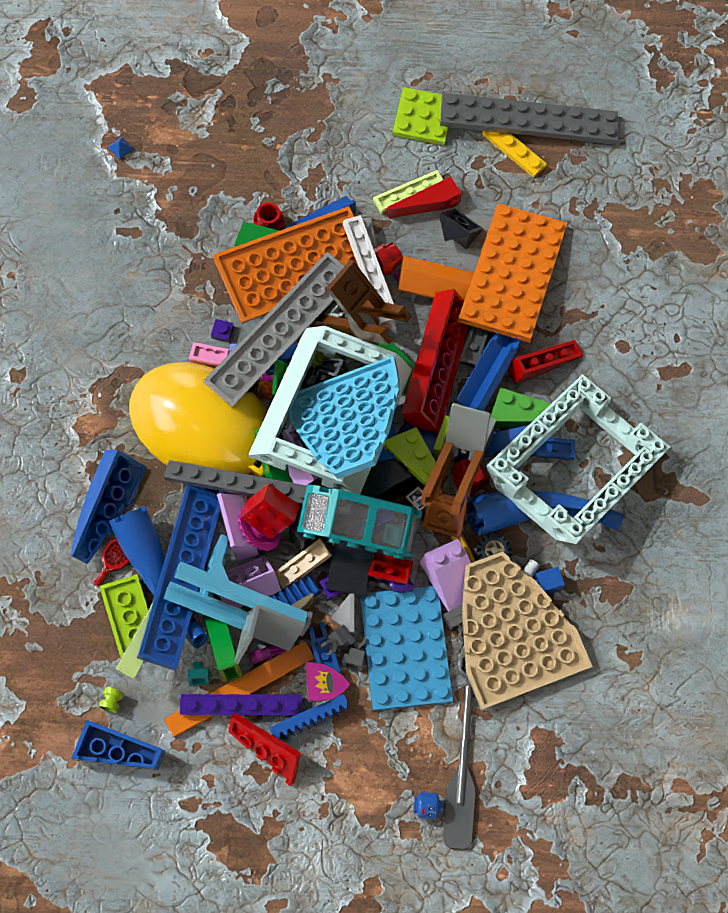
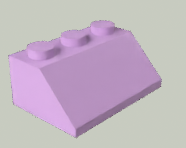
M224 493L217 494L230 546L236 561L259 555L257 547H252V543L247 542L246 536H242L243 531L239 529L240 524L237 522L239 520L238 514L245 505L243 496Z
M265 555L225 571L229 581L268 597L281 591L276 574ZM218 595L221 602L239 609L245 606Z

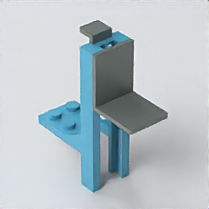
M221 534L208 559L205 571L180 561L175 578L200 587V590L196 592L170 581L164 599L242 629L234 661L236 664L240 662L253 637L290 651L298 636L303 637L311 624L312 612L309 611L307 613L304 610L229 581L224 569L226 559L223 557H226L230 546L227 545L228 537ZM212 593H215L217 595H220L222 597H225L227 599H230L252 609L249 612H246L244 610H241L239 608H236L234 606L214 599Z

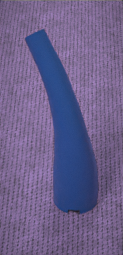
M500 491L482 494L468 500L467 508L470 507V516H467L473 532H478V536L532 520ZM532 491L553 510L558 505H561L568 511L567 514L570 516H576L590 501L562 493ZM610 509L598 522L618 531L625 515Z
M143 506L114 518L109 523L123 553L154 596L165 557L147 508ZM191 616L186 639L194 648H199L207 642L208 636L195 618Z

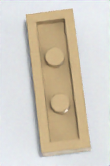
M319 538L275 571L277 580L283 589L291 587L293 583L299 581L332 556L324 541Z

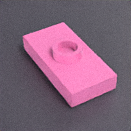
M193 342L189 361L217 367L227 357L230 349Z

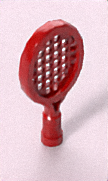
M116 538L111 540L103 550L102 561L104 569L92 583L97 588H100L99 586L102 585L108 573L121 570L130 563L128 559L125 560L126 556L124 553H121L120 545H116L118 543Z

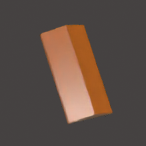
M403 256L398 291L434 299L436 292L455 289L465 300L474 272Z

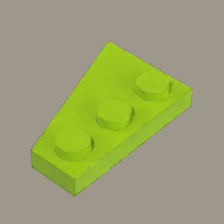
M417 427L387 439L383 447L386 450L388 449L394 455V458L401 461L421 483L426 485L436 462Z

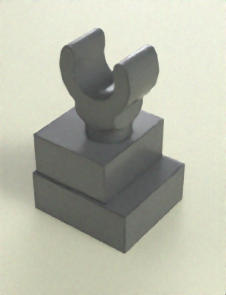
M462 605L444 613L443 619L450 631L457 628L458 639L460 642H463L461 635L463 633Z
M343 624L325 637L326 641L321 644V647L327 646L329 648V652L326 654L329 656L335 653L337 648L342 650L355 640Z
M355 634L353 636L355 640L353 648L350 649L349 655L344 654L342 667L361 672L365 658V651H362L361 648L365 646L366 637H364L362 643H357V635Z

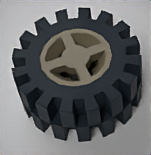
M490 533L487 537L485 535L477 545V561L500 552H504L511 559L512 545H509L510 541L508 539L505 540L503 535L501 537L498 536L499 533H495V535Z

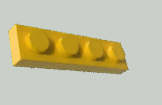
M482 130V135L533 178L546 168L547 163L511 133Z

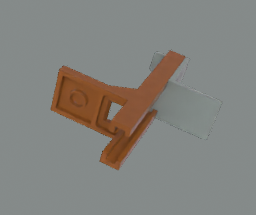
M455 403L452 404L446 442L422 492L421 504L426 506L423 528L461 538L472 485L495 431L497 419L490 417V413ZM460 449H462L461 453L464 454L470 451L469 460L471 462L456 496L440 493L441 482L452 457L458 456Z

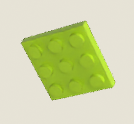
M403 87L392 136L445 146L449 127L440 126L442 94Z

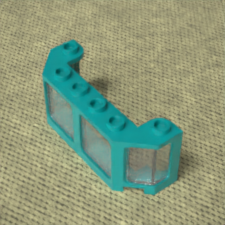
M307 485L297 532L304 533L303 537L315 539V536L329 538L328 542L336 544L344 541L347 542L346 546L358 548L359 545L365 546L366 551L377 552V549L383 550L384 555L405 560L406 557H413L412 550L422 511L416 510L413 507L339 489Z

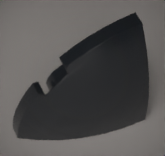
M338 358L321 360V365H317L315 368L310 366L301 387L308 388L342 375L345 360Z

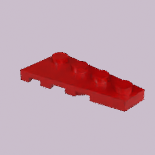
M235 713L230 719L228 732L247 749L251 747L256 757L261 761L265 760L272 766L271 770L276 775L280 773L287 779L285 783L291 787L296 780L301 753Z

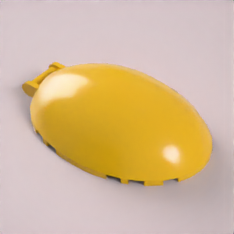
M191 362L168 363L156 367L138 381L132 391L129 402L132 425L141 443L159 461L168 465L169 460L247 475L252 473L258 477L265 478L262 465L260 468L256 467L259 460L248 457L255 441L254 430L262 426L268 412L264 404L253 392H247L231 408L203 383L204 379L215 368Z

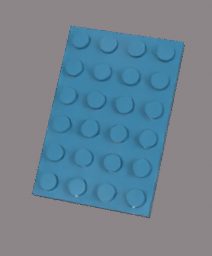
M434 587L413 588L412 592L397 593L393 590L366 593L365 597L360 596L373 711L453 703L440 597Z

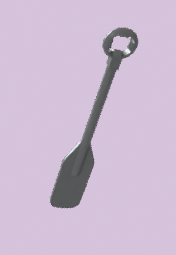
M465 653L459 657L457 662V669L465 678L459 766L447 787L443 831L444 844L453 849H466L471 845L475 806V787L467 767L473 689L467 674L462 670L464 668L463 658H465Z

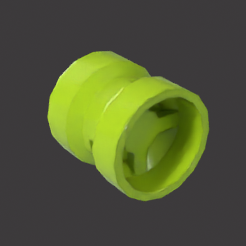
M105 687L103 692L105 699L100 701L99 708L112 713H118L120 708L118 703L123 699L124 692L115 688Z

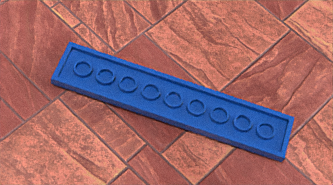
M186 485L137 659L174 671L178 667L193 610L164 599L170 581L198 592L199 587L175 578V574L180 561L204 571L221 509L217 493L192 485Z

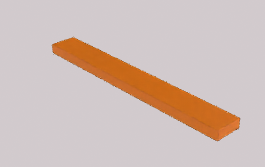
M306 641L291 648L290 651L278 655L244 674L242 678L233 680L210 694H254L304 666L305 662L315 660V657ZM179 710L165 718L164 721L175 738L214 715H180Z

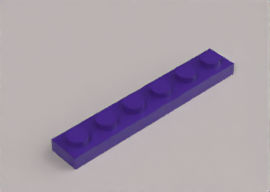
M180 694V715H234L237 713L238 715L295 716L302 713V695Z

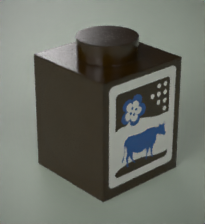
M418 485L416 488H410L404 494V504L416 510H421L422 518L425 515L426 506L421 504L423 489Z

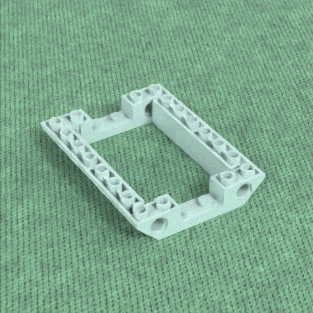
M327 326L306 328L248 457L284 471L286 466L290 465L323 478L321 484L323 486L360 495L371 467L337 479L315 459L310 450L279 439L278 436L316 351L330 358H335L336 353H340L368 365L394 355L401 383L396 407L412 369L397 353Z
M583 374L486 466L497 490L512 500L519 509L554 539L577 544L670 448L668 444L642 423L633 428L607 405L611 397ZM580 409L635 456L572 518L561 505H558L553 510L526 487L529 478L521 471L518 472L517 469Z

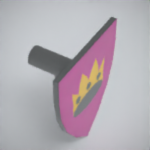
M305 662L308 701L320 702L331 700L342 694L350 685L344 676L335 669L324 664Z

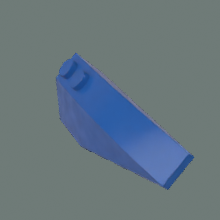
M119 450L104 451L79 516L71 550L72 557L85 564L90 562L102 545V540L112 531L109 521L123 515L122 512L132 503L147 468L146 466Z

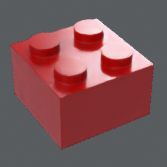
M268 483L245 502L240 518L269 539H273L295 522L300 505Z

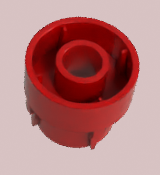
M269 201L257 208L253 216L254 224L279 231L284 229V215L276 204Z
M392 242L373 247L384 277L391 274L394 268L402 264V254L399 248Z
M469 458L461 460L451 468L450 473L457 489H459L471 462ZM480 465L474 479L470 495L484 488L490 481L482 465Z

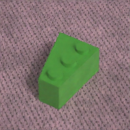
M500 388L491 417L497 419L495 428L510 430L530 425L551 403Z

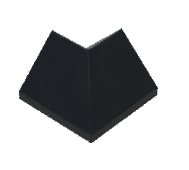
M455 208L442 212L439 215L444 240H454L465 249L469 247L484 229Z

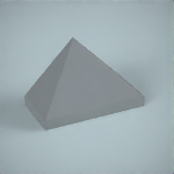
M354 593L349 594L331 617L339 627L344 624L352 637L354 636Z

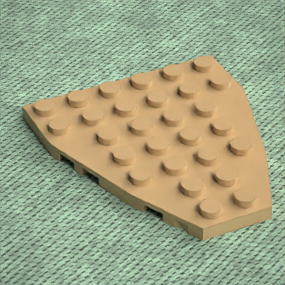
M504 552L465 566L462 619L466 674L481 710L593 667L574 625L568 622L563 612L559 611L551 602V598L531 576H527L521 570V567L513 563Z

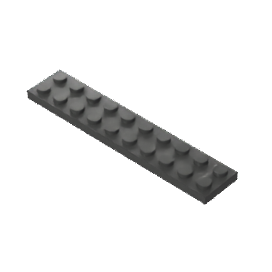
M442 93L440 126L615 145L618 141V111Z

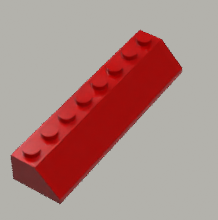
M455 289L435 293L401 412L403 418L411 426L439 434L445 417L469 325L458 322L464 300Z

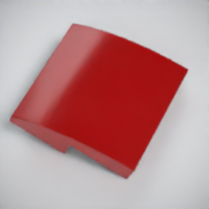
M375 552L368 575L407 585L413 561L397 559L393 556Z

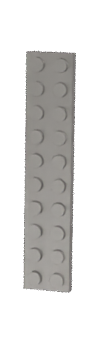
M327 252L204 379L203 383L232 408L302 335L305 329L334 301L326 287L345 266Z

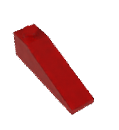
M450 176L388 206L387 216L388 218L445 210L449 207L453 208L461 202L462 193Z
M572 340L516 357L507 370L514 383L518 384L583 357V353L577 342Z

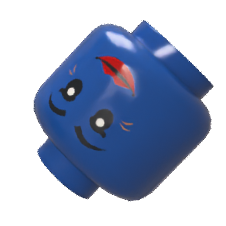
M420 792L418 797H414L413 813H417L419 819L435 820L439 813H443V800H439L437 793Z

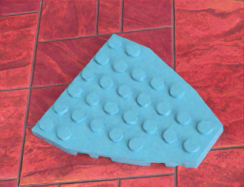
M394 355L300 390L289 412V421L315 459L337 479L368 469L377 463L390 432L401 387Z

